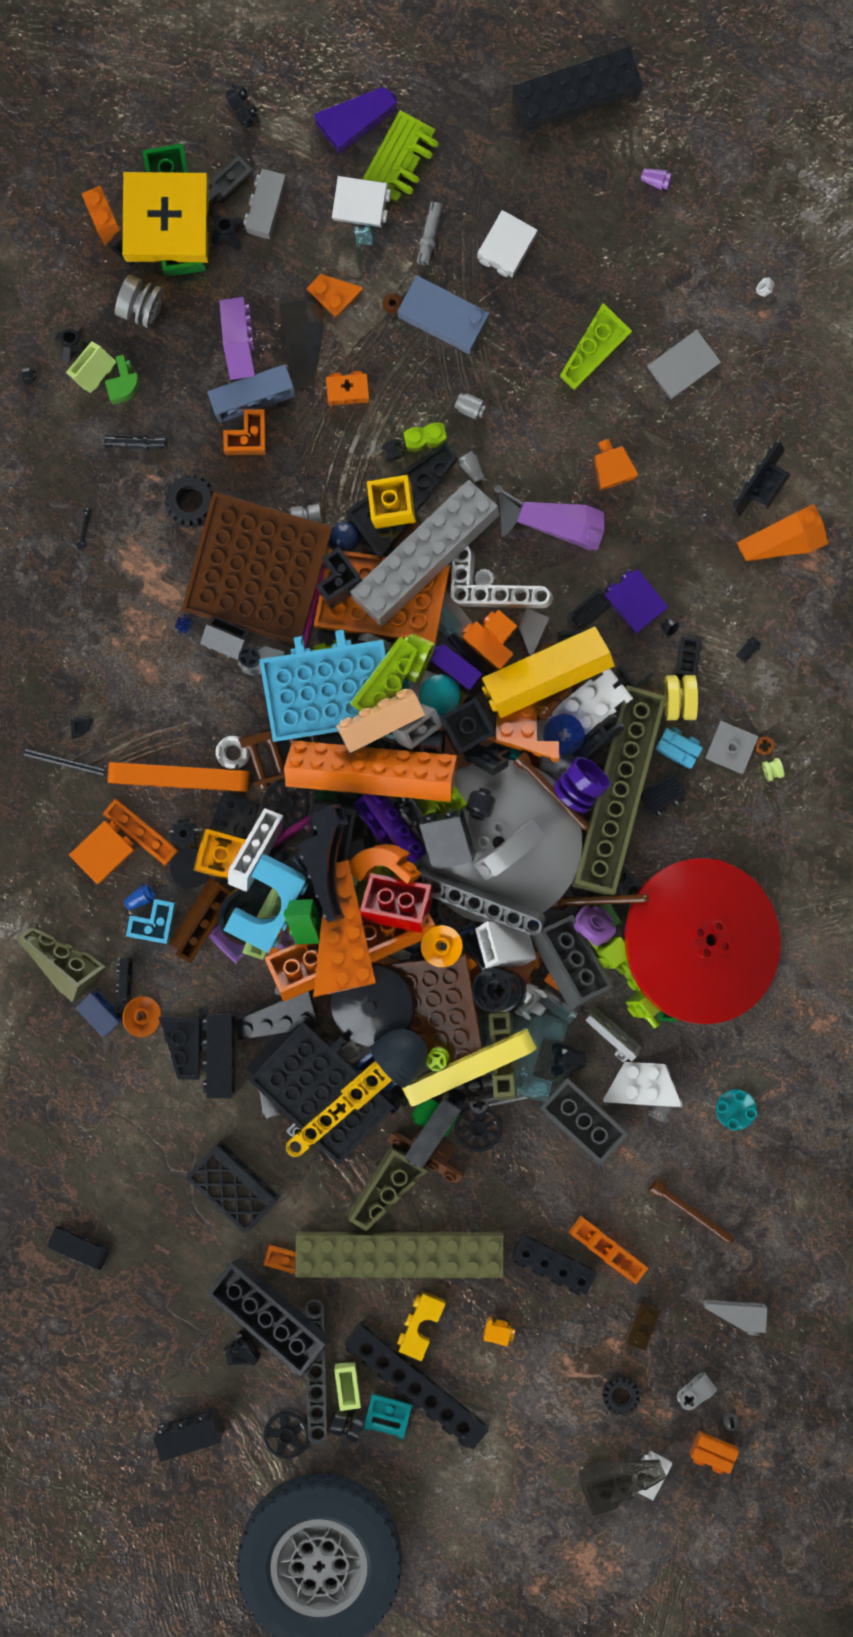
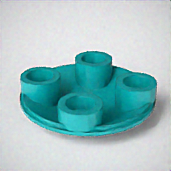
M438 674L427 678L423 682L419 698L422 704L434 708L438 716H442L458 706L460 690L452 678Z
M732 1089L719 1097L716 1103V1115L720 1123L732 1131L741 1130L751 1125L755 1120L757 1105L754 1098L748 1092Z

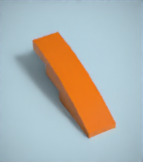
M582 1216L578 1218L568 1231L573 1237L586 1245L588 1249L635 1284L638 1283L648 1270L646 1265Z

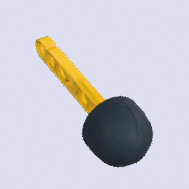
M395 1029L380 1037L379 1040L370 1046V1051L375 1061L341 1090L342 1094L305 1125L301 1133L297 1132L286 1145L287 1153L293 1157L302 1155L310 1148L311 1144L316 1143L355 1108L359 1110L391 1081H394L403 1088L411 1084L422 1073L427 1063L428 1052L422 1038L408 1029ZM370 1075L375 1076L378 1079V1084L370 1086L367 1083V1077ZM353 1089H360L362 1091V1098L354 1099L351 1091ZM338 1103L341 1105L344 1103L346 1105L345 1111L340 1110L335 1116L333 1112L338 1108ZM323 1115L331 1117L332 1123L330 1125L322 1124L321 1117ZM308 1128L316 1131L317 1136L314 1139L306 1136ZM296 1141L301 1144L302 1148L299 1152L291 1149L290 1145L292 1142Z

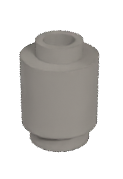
M460 393L455 409H458L459 413L477 420L478 417H483L487 406L484 405V400L468 393Z

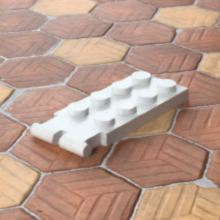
M610 669L603 671V675L597 680L593 681L590 679L566 698L552 712L551 717H548L544 722L540 719L537 722V741H559V757H561L584 738L598 723H601L607 716L615 714L617 712L615 708L623 701L629 703L633 698L622 684L616 689L613 687L619 680Z

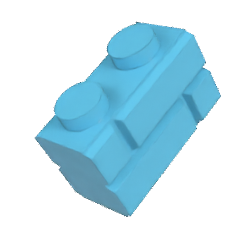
M673 726L670 729L665 728L654 750L685 768L691 769L703 749L699 745L700 741L691 736L688 739L681 735L682 731Z

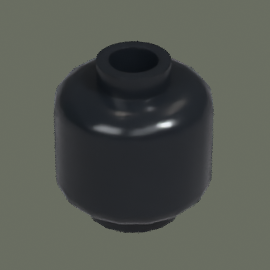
M479 788V791L476 790L470 793L465 808L469 812L468 815L470 817L484 821L485 818H489L492 815L496 800L491 795L490 790Z

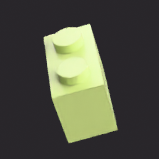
M91 341L66 373L83 389L91 393L99 386L100 381L105 375L111 372L116 361L102 347Z
M356 1361L335 1364L334 1371L340 1411L361 1408Z

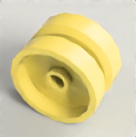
M677 675L665 676L664 696L667 697L664 712L666 721L678 720L680 710L684 720H696L698 711L696 676L684 675L681 681V688Z

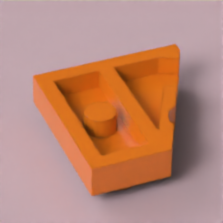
M322 274L306 288L335 318L363 291L361 286Z

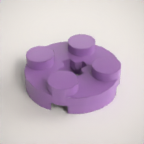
M586 905L577 913L574 928L590 940L592 944L600 946L602 943L608 942L615 934L616 926L613 928L612 925L614 920L604 909L598 906L588 908L589 905Z

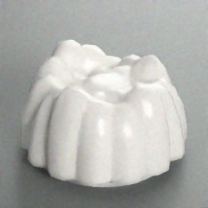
M770 277L762 279L757 285L756 293L763 297L772 293V289L775 286L773 280Z
M487 569L477 571L474 579L476 585H492L494 582L493 573Z

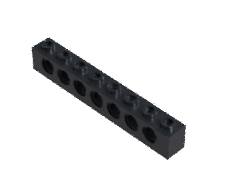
M361 1321L345 1340L344 1345L348 1353L354 1357L356 1355L359 1356L365 1367L370 1370L372 1368L376 1370L381 1380L386 1383L388 1381L392 1383L397 1393L402 1396L404 1394L408 1396L413 1406L417 1409L421 1407L425 1410L426 1416L433 1422L437 1420L443 1425L442 1429L449 1435L453 1433L459 1438L458 1442L465 1448L469 1446L474 1450L489 1431V1427L484 1421ZM369 1343L373 1349L370 1352H365L361 1347L363 1344ZM384 1356L388 1358L389 1362L386 1365H381L377 1360L379 1357ZM400 1369L404 1371L405 1375L402 1378H397L393 1373ZM418 1383L421 1388L418 1391H413L410 1389V1385ZM434 1396L437 1398V1401L434 1404H429L426 1402V1398ZM450 1409L453 1411V1414L450 1417H444L442 1411ZM461 1422H466L469 1424V1427L466 1430H460L458 1425Z

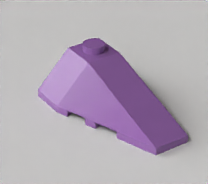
M523 502L517 522L589 551L598 550L604 533V512L588 505Z

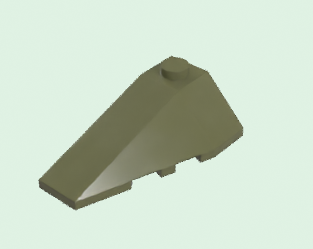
M34 927L29 928L17 937V940L57 990L71 1002L85 994L105 969V966L91 954L86 952L82 954L72 949V945H63L55 941L53 936Z

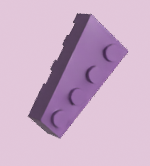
M244 297L219 300L223 347L230 380L255 376L252 358L254 343L249 304L245 305Z

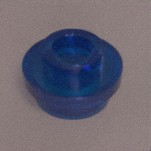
M183 614L182 618H177L175 628L178 629V634H186L189 629L191 618H188L185 614Z

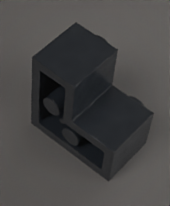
M340 547L322 558L325 568L331 576L316 585L320 596L330 610L351 597L350 591L362 581L361 576Z

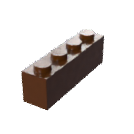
M209 878L166 948L178 957L192 963L218 921L222 902L232 891Z

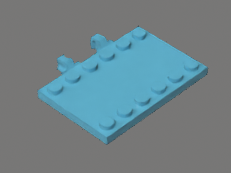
M344 630L335 631L337 644H332L333 648L310 651V648L305 649L303 636L294 637L295 648L291 649V654L259 659L273 742L339 732L336 726L340 724L341 720L359 715L360 711L353 707L350 702L385 657L384 641L377 640L351 644V639H345Z

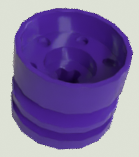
M577 757L567 768V773H563L560 779L554 783V790L567 806L580 813H586L596 803L597 798L602 796L609 788L610 781L603 770L592 761L583 757Z

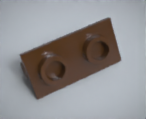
M572 686L537 701L532 706L542 722L551 717L552 712L562 701L572 694Z

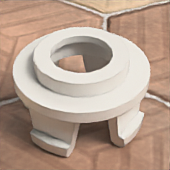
M238 736L225 737L216 746L217 760L227 769L235 770L243 767L250 757V751L246 747L241 748L240 737ZM234 745L239 747L241 755L237 760L232 761L227 758L226 750Z
M526 984L527 992L524 1004L515 1011L517 1015L523 1016L527 1020L531 1019L530 1013L541 1016L546 1009L539 1000L540 996L546 998L547 995L534 984Z

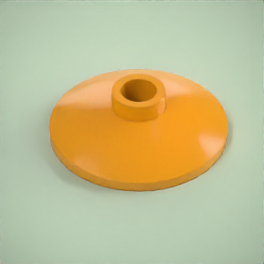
M444 925L429 929L421 941L423 957L428 963L436 967H448L454 964L460 958L463 949L462 939L457 931ZM444 942L446 949L442 951L439 945Z

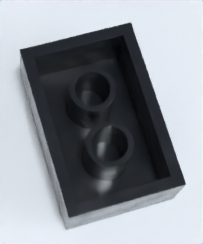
M206 1408L199 1411L198 1415L191 1416V1414L180 1417V1421L172 1423L170 1420L161 1423L153 1437L160 1462L220 1443L224 1430L217 1409L211 1410V1408Z

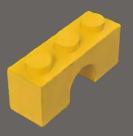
M424 1290L421 1295H416L413 1303L415 1307L413 1315L409 1313L405 1325L408 1327L405 1334L401 1333L397 1341V1345H400V1353L422 1361L430 1338L422 1335L418 1330V1326L424 1320H432L438 1323L446 1304L445 1299Z

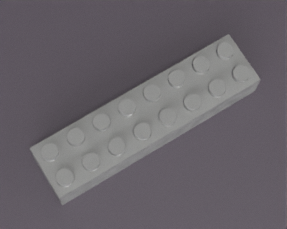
M468 480L350 591L353 601L376 623L383 627L499 516L498 506Z

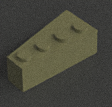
M390 1146L348 1212V1220L367 1231L393 1203L395 1204L421 1176L428 1172L425 1166L423 1168L413 1166L405 1158L406 1154Z

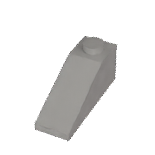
M703 1300L702 1304L706 1309L747 1332V1334L759 1336L760 1333H766L767 1307L765 1304Z

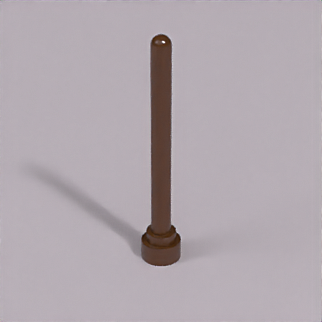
M524 751L513 764L518 769H525L583 830H588L590 824L577 811L567 806L559 798L554 787L531 764L530 756Z
M647 894L571 898L562 896L552 905L554 911L564 910L568 906L646 903L649 901V896Z
M659 1178L654 1180L648 1190L654 1196L658 1195L659 1197L663 1196L725 1242L733 1243V1236L668 1191L665 1183Z

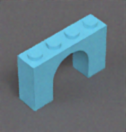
M263 853L251 877L271 886L277 891L281 899V910L272 918L259 919L236 907L224 931L269 953L271 948L276 949L281 939L278 937L280 930L285 931L288 923L284 920V910L287 909L289 900H296L299 894L303 895L309 884L305 883L307 880L306 875Z

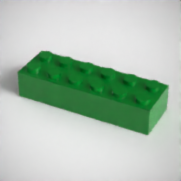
M183 143L142 150L146 172L189 173ZM161 260L166 277L206 271L205 262Z

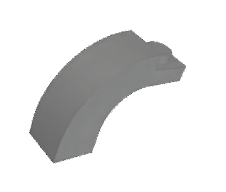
M532 819L521 826L500 846L477 860L473 865L487 881L518 861L546 835Z

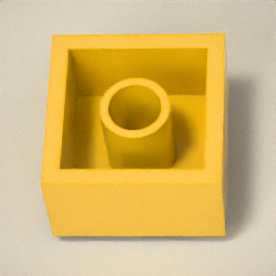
M408 475L367 481L371 521L375 529L416 522L412 487Z

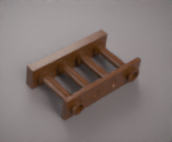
M271 728L239 738L241 748L246 747L250 751L258 779L253 780L254 787L258 786L259 789L270 786V782L285 778L284 763L277 741L273 742ZM318 735L310 736L311 742L320 743ZM297 738L289 739L290 744H292V740L298 741ZM266 741L267 744L269 743L278 772L267 777L257 749L258 743Z

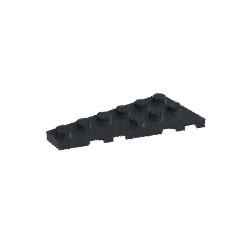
M446 441L397 475H408L412 487L415 515L458 461V457ZM368 496L345 511L380 560L408 525L402 524L375 529L371 521Z

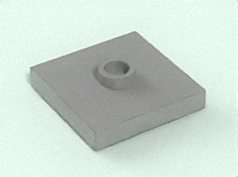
M720 721L704 759L743 774L759 736Z

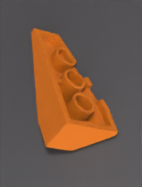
M814 504L737 542L745 561L807 554L828 544L823 521Z

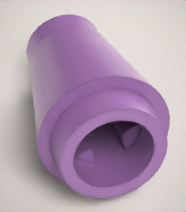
M644 168L641 181H645L662 191L664 189L668 190L673 174L668 173V170Z

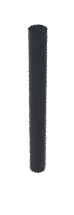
M25 749L24 752L25 757L104 776L106 768L30 749Z

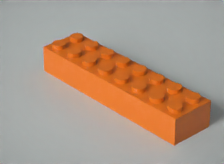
M292 740L284 766L286 787L451 802L457 777V755L361 747L350 753L345 745Z
M428 913L423 933L362 921L371 963L422 941L424 934L432 927H435L430 914ZM294 944L265 957L266 964L283 1002L314 989L319 944Z

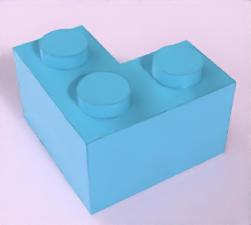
M154 899L151 918L130 916L126 936L168 944L171 938L177 903Z

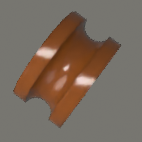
M769 737L759 738L755 744L756 752L760 755L770 754L774 750V741ZM763 740H766V744L769 743L770 745L766 752H763V748L760 749L759 747Z

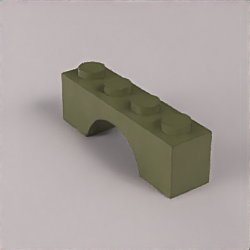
M510 1012L489 1014L492 1044L514 1034L513 1015ZM516 1060L494 1070L492 1076L494 1098L497 1100L518 1098Z

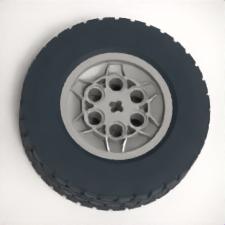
M312 1473L303 1475V1477L298 1476L290 1479V1482L286 1481L270 1491L258 1503L250 1515L239 1546L237 1559L238 1583L249 1612H252V1616L257 1623H261V1627L269 1634L272 1633L273 1637H363L364 1634L367 1635L375 1628V1625L377 1626L382 1621L384 1615L388 1613L392 1606L397 1589L399 1588L402 1551L399 1532L392 1515L384 1503L377 1499V1495L370 1489L366 1490L367 1487L359 1482L355 1483L353 1479L341 1478V1475L336 1474L328 1475V1473H317V1475ZM326 1541H330L334 1544V1547L328 1549L323 1544ZM310 1543L313 1545V1548L306 1550L302 1545ZM337 1559H343L346 1562V1564L343 1566H338L335 1563V1561ZM317 1561H322V1567H318ZM295 1562H301L304 1565V1567L301 1569H297L294 1567L293 1564ZM328 1578H334L336 1580V1583L330 1585L326 1582V1580ZM311 1579L315 1581L316 1584L314 1586H308L306 1585L305 1581Z

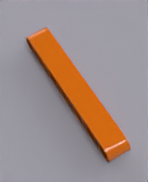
M109 762L107 783L249 792L250 771Z

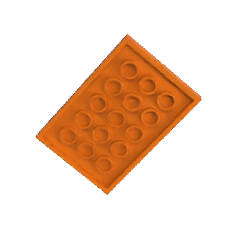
M343 551L362 580L386 558L383 556L380 560L377 555ZM447 565L383 627L376 623L355 603L352 596L331 610L323 598L319 596L314 628L331 631L344 630L345 633L359 635L368 633L376 637L398 640L400 636L405 639L406 636L409 637L411 634H416L436 644L450 565ZM326 568L323 580L331 576Z

